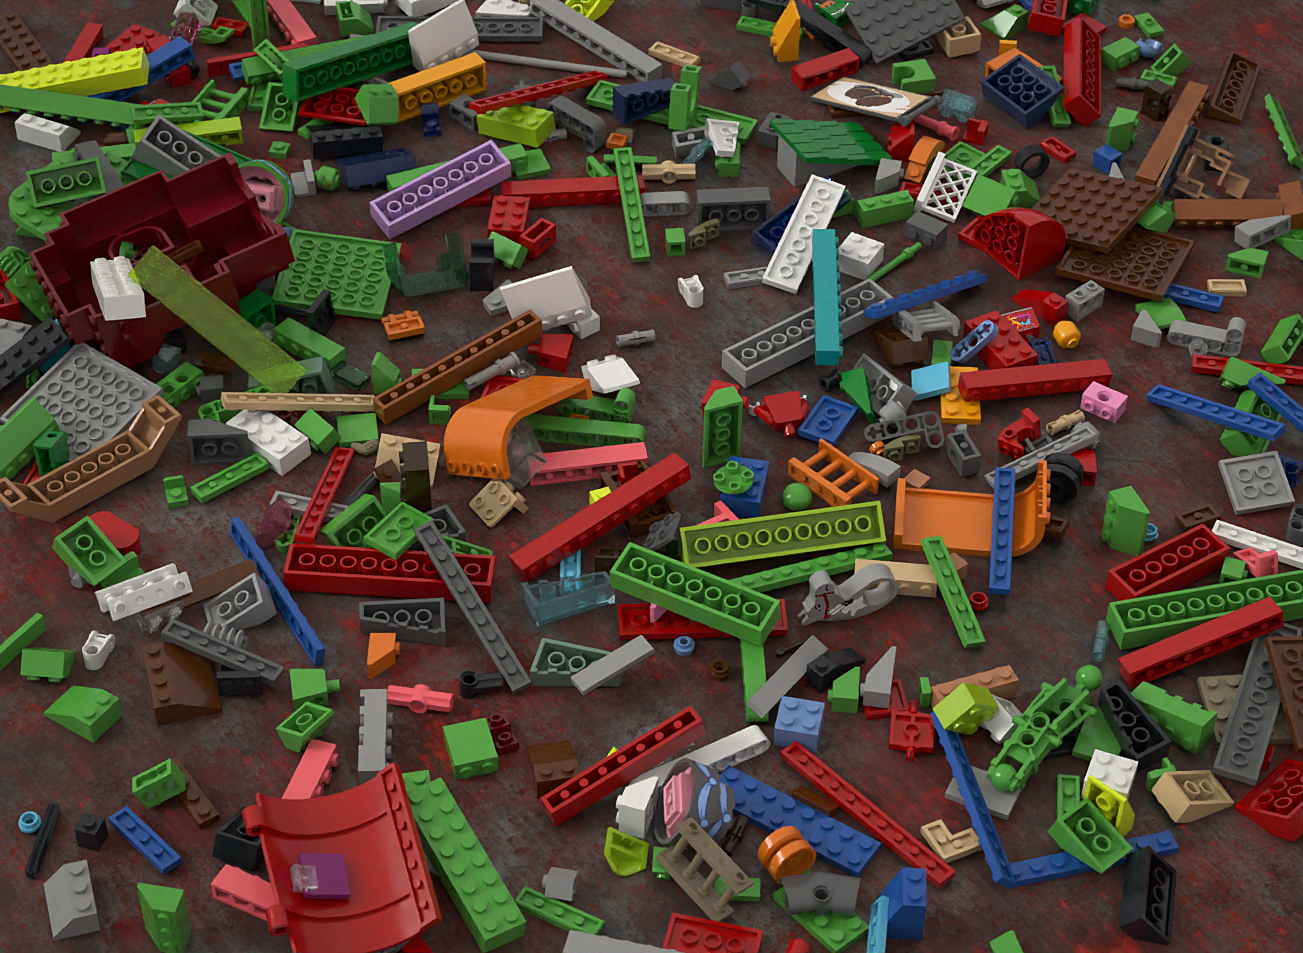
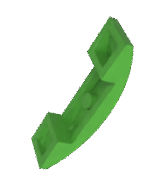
M181 16L170 24L171 28L182 36L205 44L221 43L234 33V29L222 26L216 30L196 26L193 19Z

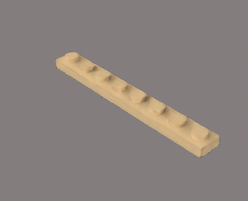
M221 393L224 409L231 411L241 409L249 411L286 410L292 412L295 410L308 411L311 408L313 411L374 412L372 399L375 397L374 395Z

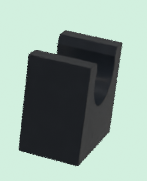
M471 239V258H469L470 291H493L495 275L494 239Z

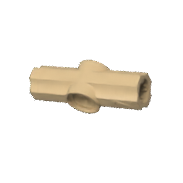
M667 160L662 164L642 165L644 180H662L664 183L671 184L676 180L696 179L695 164H675V162Z

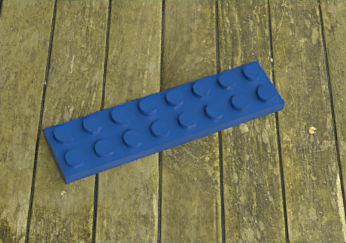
M729 765L720 774L719 782L730 785L735 791L733 796L735 807L732 810V814L747 817L751 824L770 834L782 827H796L805 838V841H808L813 847L817 858L856 878H859L881 849L880 842Z

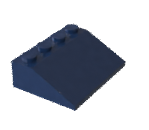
M1018 54L981 80L983 96L1026 129L1041 120L1065 90L1063 85L1021 54Z
M405 147L336 159L345 185L351 187V189L362 188L361 185L365 184L376 186L382 181L387 183V175L417 168L415 154Z

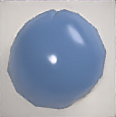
M1142 38L1136 41V44L1140 46L1139 54L1146 58L1156 57L1163 47L1162 43L1153 39H1147L1145 42H1142Z

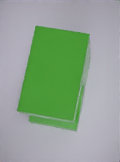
M925 59L893 63L891 81L893 84L901 83V90L917 94L935 91L936 78Z

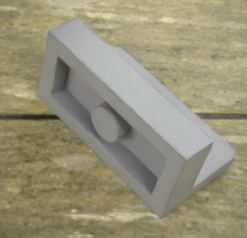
M303 160L304 172L291 173L295 197L316 195L311 160Z

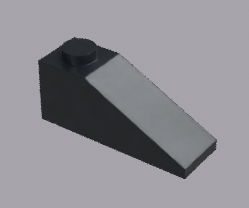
M851 647L821 654L807 664L806 683L821 694L833 685L834 680L854 667L861 666L866 662V659Z

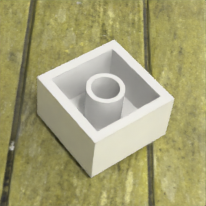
M851 232L839 247V271L862 280L867 279L883 261L884 244Z
M1095 749L1084 779L1081 798L1084 799L1087 779L1091 774L1128 800L1135 780L1138 761Z

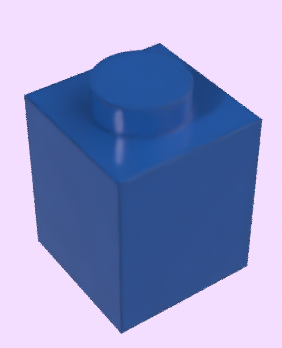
M1105 144L1094 152L1093 166L1109 175L1112 163L1116 162L1118 168H1120L1122 153Z

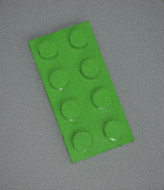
M806 870V871L803 872L802 874L811 873V872H809L808 870ZM782 887L773 893V899L786 910L785 890ZM810 910L808 913L791 915L831 953H842L869 932V925L856 913L854 916L834 913V910H830L825 915H817Z

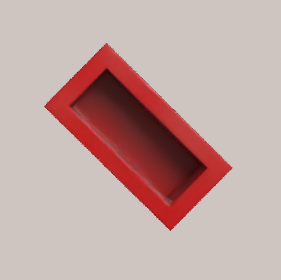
M541 218L519 236L520 245L529 249L527 257L535 260L556 242V224Z

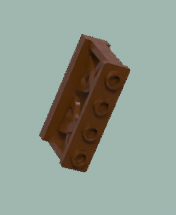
M644 460L638 464V475L650 468ZM618 470L610 473L607 471L601 472L600 488L609 487L611 492L619 487ZM667 494L622 522L630 537L634 539L639 537V534L649 531L655 522L664 520L667 515L674 514L678 510L675 505H672ZM661 509L664 512V514L660 515V512H658L657 510Z

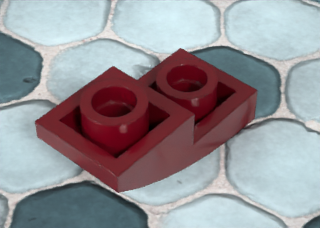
M504 712L486 717L495 749L499 755L520 749L519 742L511 730V723Z

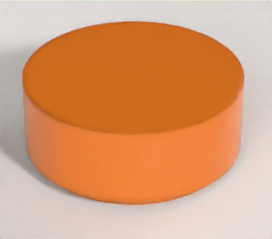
M1122 15L1119 17V27L1123 29L1134 27L1135 18L1133 16Z

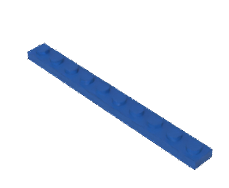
M240 517L231 518V537L245 559L253 560L261 576L260 578L269 586L274 604L313 665L322 664L323 655L325 654L324 644L319 641L315 630L308 624L306 616L299 610L297 602L293 601L289 590L282 584L280 576L275 573L272 564L267 561L263 550L258 547L255 538L249 533L247 525L243 524Z
M933 711L931 712L934 721L933 726L938 731L939 741L944 747L946 759L953 770L952 775L958 783L959 793L963 796L966 804L965 808L972 819V826L979 837L978 842L984 850L985 860L991 868L992 878L998 885L1012 889L1017 885L1016 879L958 732L944 730Z

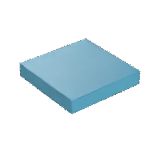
M948 361L911 370L912 389L918 393L914 401L951 392L950 365Z

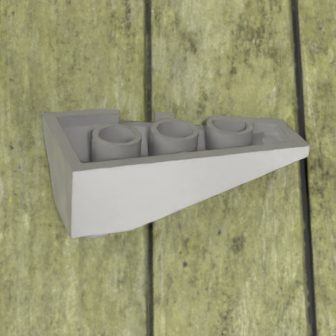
M863 353L853 367V370L864 368L869 381L874 411L880 415L879 410L891 400L899 401L907 410L918 393Z

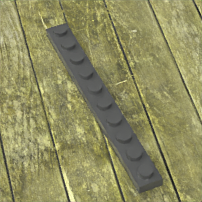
M430 521L414 529L416 537L496 668L501 672V676L512 694L514 695L532 686V681L434 522Z

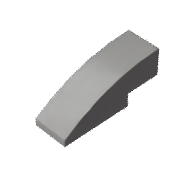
M853 452L848 456L869 472L875 474L879 478V483L885 487L890 486L900 478L901 466L886 458L864 452Z

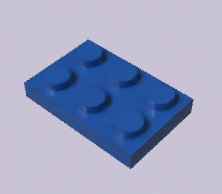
M823 395L798 429V436L818 443L822 438L834 447L857 415L858 407Z

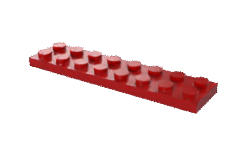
M777 599L780 600V617L768 636L788 635L784 599ZM651 603L618 604L620 641L633 640L640 635L646 640L677 639L682 636L690 638L735 637L670 610H667L657 621L652 623L650 622Z

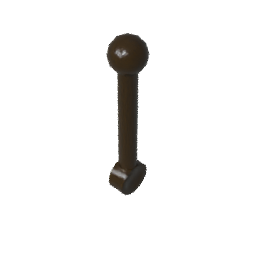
M812 635L785 649L778 648L776 655L783 657L786 652L802 646Z

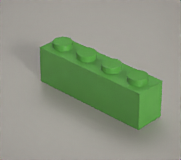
M289 317L273 329L275 344L304 360L323 356L330 374L346 363L344 347Z

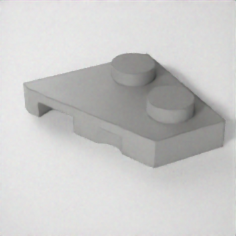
M510 279L506 280L483 299V306L490 316L509 311L500 287L512 284Z

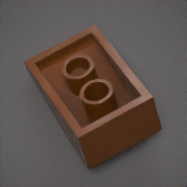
M895 326L871 330V335L884 358L893 366H904L908 362L921 363L922 360L929 359L927 336L921 335L922 341L914 342Z
M570 740L526 746L537 799H540L580 774L578 761Z

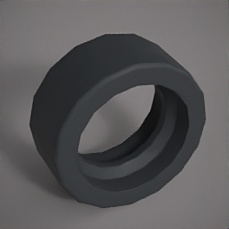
M1039 145L1024 147L1018 152L1014 160L1015 168L1020 169L1031 179L1038 178L1044 174L1050 164L1049 156ZM1040 156L1035 165L1024 168L1029 159Z

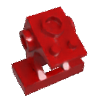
M1028 407L1021 411L1022 418L1003 429L998 437L999 452L1006 456L1014 457V460L1024 456V447L1020 445L1025 441L1024 439L1028 437L1030 442H1033L1041 437L1040 418Z

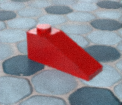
M1023 289L1011 298V301L1023 308L1032 307L1037 317L1052 326H1056V324L1066 318L1068 300L1054 292Z

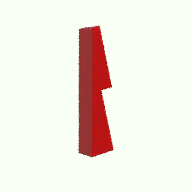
M87 22L64 62L90 58L91 50L104 37L103 25Z

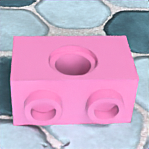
M1093 381L1082 394L1080 408L1115 423L1126 410L1128 396Z

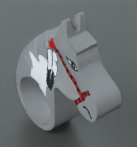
M880 563L862 568L841 585H836L831 581L826 571H817L809 579L810 593L805 601L802 602L804 609L798 614V618L803 619L801 624L805 626L815 621L847 620L867 615L889 603L898 592V584L890 568ZM884 581L879 587L865 591L872 584Z

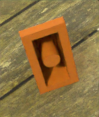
M370 633L367 658L368 679H373L395 664L396 655H400V642H396V633Z

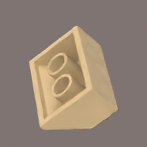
M381 433L375 468L392 459L400 472V466L404 465V463L400 464L399 451H403L402 443L421 442L422 440ZM427 441L430 488H433L440 444Z

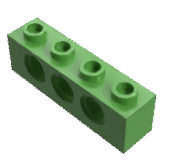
M185 362L156 384L164 391L160 397L175 409V407L197 392L196 386L200 385L199 377H204L203 371Z

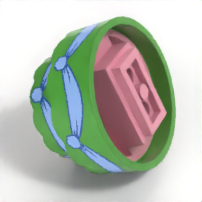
M261 159L250 160L238 165L241 176L256 196L259 209L264 217L270 216L275 224L283 221L290 213L294 201V189L287 173L275 163Z

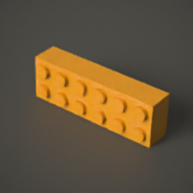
M474 52L387 83L393 85L399 97L398 122L445 106L462 94L472 96L486 91V62Z

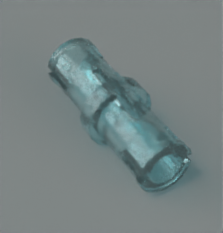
M704 136L700 143L691 149L690 154L682 161L683 164H695L699 159H702L707 149L713 145L712 140Z
M1100 620L1097 622L1096 634L1092 639L1093 651L1091 657L1092 659L1095 658V661H1103L1105 659L1106 646L1109 645L1108 633L1110 623Z

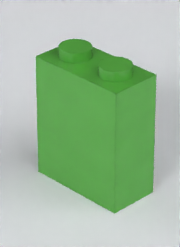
M978 174L962 206L967 212L985 217L1001 209L1016 207L1019 203L1020 195L1015 189Z
M486 718L443 726L444 743L455 780L499 771L498 755Z

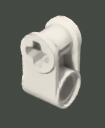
M693 275L692 278L687 279L678 278V288L687 305L693 308L702 306L703 286L698 276Z
M95 630L90 633L87 642L82 648L84 664L88 670H98L103 666L114 648V634H99Z

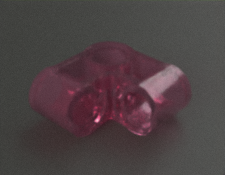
M280 497L264 512L265 518L256 526L255 540L260 547L271 546L291 524V506Z

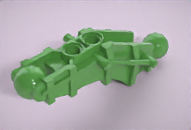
M1088 664L1078 669L1076 674L1077 685L1075 688L1069 686L1065 678L1055 687L1043 682L1041 684L1042 691L1031 702L1025 712L1020 717L1018 715L1013 716L1012 723L1018 725L1010 739L1004 742L1003 749L997 758H993L986 775L997 790L1003 792L1011 791L1013 793L1019 788L1023 790L1026 785L1025 781L1032 773H1037L1039 770L1038 765L1053 746L1058 748L1064 736L1071 732H1077L1084 720L1089 716L1094 718L1097 715V710L1091 707L1090 692L1096 691L1103 681V674L1098 667ZM1026 741H1032V742H1033L1031 745H1025V744H1023V743H1025ZM1012 759L1023 765L1018 773L1012 765L1008 764Z

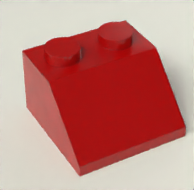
M914 119L907 126H902L899 122L891 126V134H887V153L891 155L893 160L910 162L909 157L914 146Z

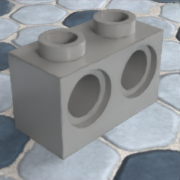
M1090 280L1065 297L1068 300L1066 315L1078 322L1094 312L1103 304L1105 289Z

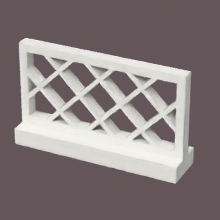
M938 152L916 200L913 211L920 212L923 210L954 223L977 171L945 159V154ZM945 165L951 167L954 171L947 172L944 168ZM966 173L971 175V177L964 179L961 174ZM957 175L959 180L952 181L950 176ZM946 178L948 183L941 184L939 179ZM962 184L964 190L958 191L956 185ZM951 187L954 192L947 194L945 188ZM940 190L943 195L936 196L933 191ZM957 196L959 202L953 203L950 198ZM946 199L948 204L942 206L939 200ZM935 202L937 207L932 208L927 206V204ZM951 208L954 215L947 214L945 210Z

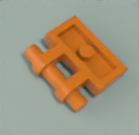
M407 310L397 315L388 314L387 317L381 318V323L384 325L388 340L425 333V326L417 310L412 312Z

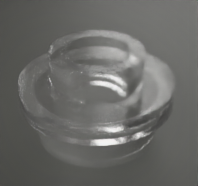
M1196 339L1190 343L1188 350L1193 357V354L1206 355L1208 347L1203 340ZM1198 345L1202 347V351L1199 353L1194 350Z

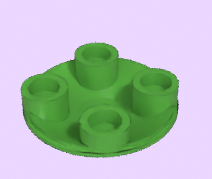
M729 461L726 466L720 468L714 474V485L723 493L740 494L747 491L753 485L754 473L747 467L738 465L736 461Z

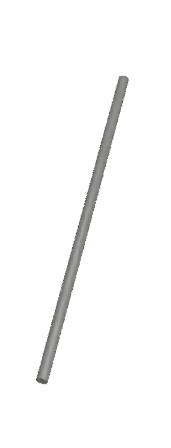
M350 34V38L365 36L359 34ZM470 50L461 56L476 52L483 60L578 73L597 70L608 74V77L627 79L628 74L627 70Z

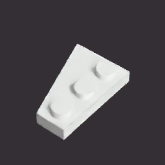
M486 0L476 11V17L532 16L530 14V6L513 2L512 0Z
M715 119L706 120L705 126H707L716 156L733 157L740 122Z

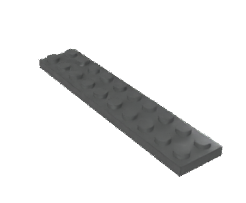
M378 16L376 33L410 22L420 24L432 16ZM471 17L478 33V40L481 42H542L543 17Z
M1284 623V627L1253 640L1212 773L1256 786L1281 703L1264 641L1266 637L1301 636L1303 628Z

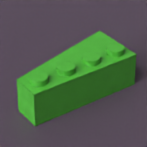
M1144 681L1131 692L1165 734L1184 749L1197 755L1211 742L1218 712L1214 710L1205 711L1202 709V705L1197 703L1193 705L1186 703L1184 698L1178 695L1175 697L1169 696L1166 690Z

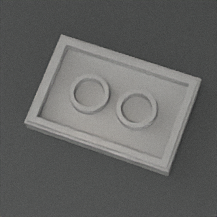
M971 766L989 813L1008 820L1022 789L1019 788L1015 793L999 791L992 785L990 779L986 777L988 771ZM953 777L945 792V798L966 805L963 796L959 793L958 783Z

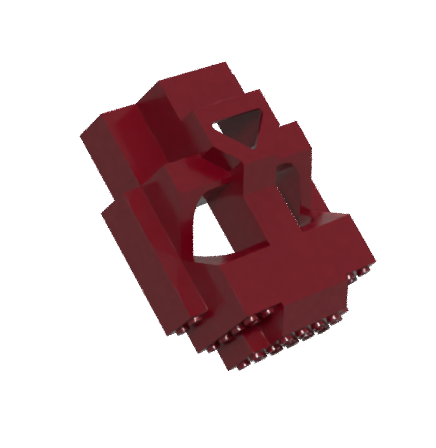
M230 152L170 179L161 169L60 213V227L44 233L47 241H44L45 246L29 253L32 259L29 263L36 274L35 278L39 286L41 285L44 295L47 296L46 301L50 309L53 311L55 318L60 320L59 324L69 340L73 341L74 344L77 343V345L85 343L127 368L159 355L164 334L187 323L193 322L219 328L241 318L242 315L237 302L257 290L256 283L289 269V264L295 262L286 231L280 223L275 224L270 216L264 217L259 209L256 196L241 176L238 163ZM198 239L204 251L193 256L192 260L186 263L181 262L171 268L165 257ZM122 241L159 251L131 263L144 293L146 317L105 321L92 285L90 262L95 261L97 258L114 260V257L119 256Z

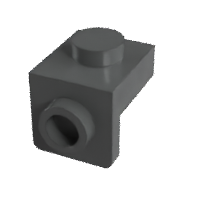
M1047 433L1033 442H1030L1027 437L1024 439L1027 445L1024 449L1029 454L1053 441Z

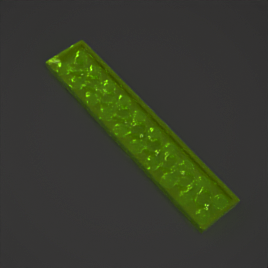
M154 245L151 246L127 275L270 392L288 393L305 373L306 369Z

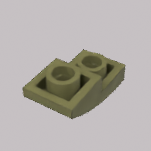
M717 218L700 224L688 234L689 250L705 246L706 240L719 236L720 222Z
M919 433L906 435L889 442L884 446L883 458L892 462L902 461L904 454L919 452L921 441Z

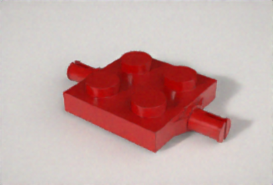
M913 700L909 702V711L891 712L889 749L906 751L905 760L909 762L911 756V763L915 761V752L933 753L934 721L931 714L918 712L917 701H915L914 707Z

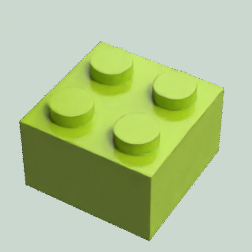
M963 682L937 704L933 710L944 730L969 735L975 733L983 722L990 720L994 713L999 710V707L988 688Z

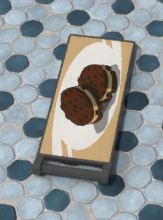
M845 76L810 96L811 101L896 121L902 126L909 125L913 119L942 103V99L938 95L930 97Z

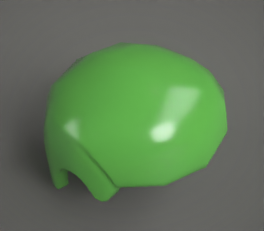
M792 483L787 485L783 491V504L792 511L805 510L812 503V493L805 484Z

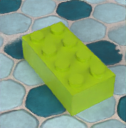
M515 104L510 108L503 107L499 111H488L486 114H478L476 116L479 134L537 148L556 130L553 112L521 104Z

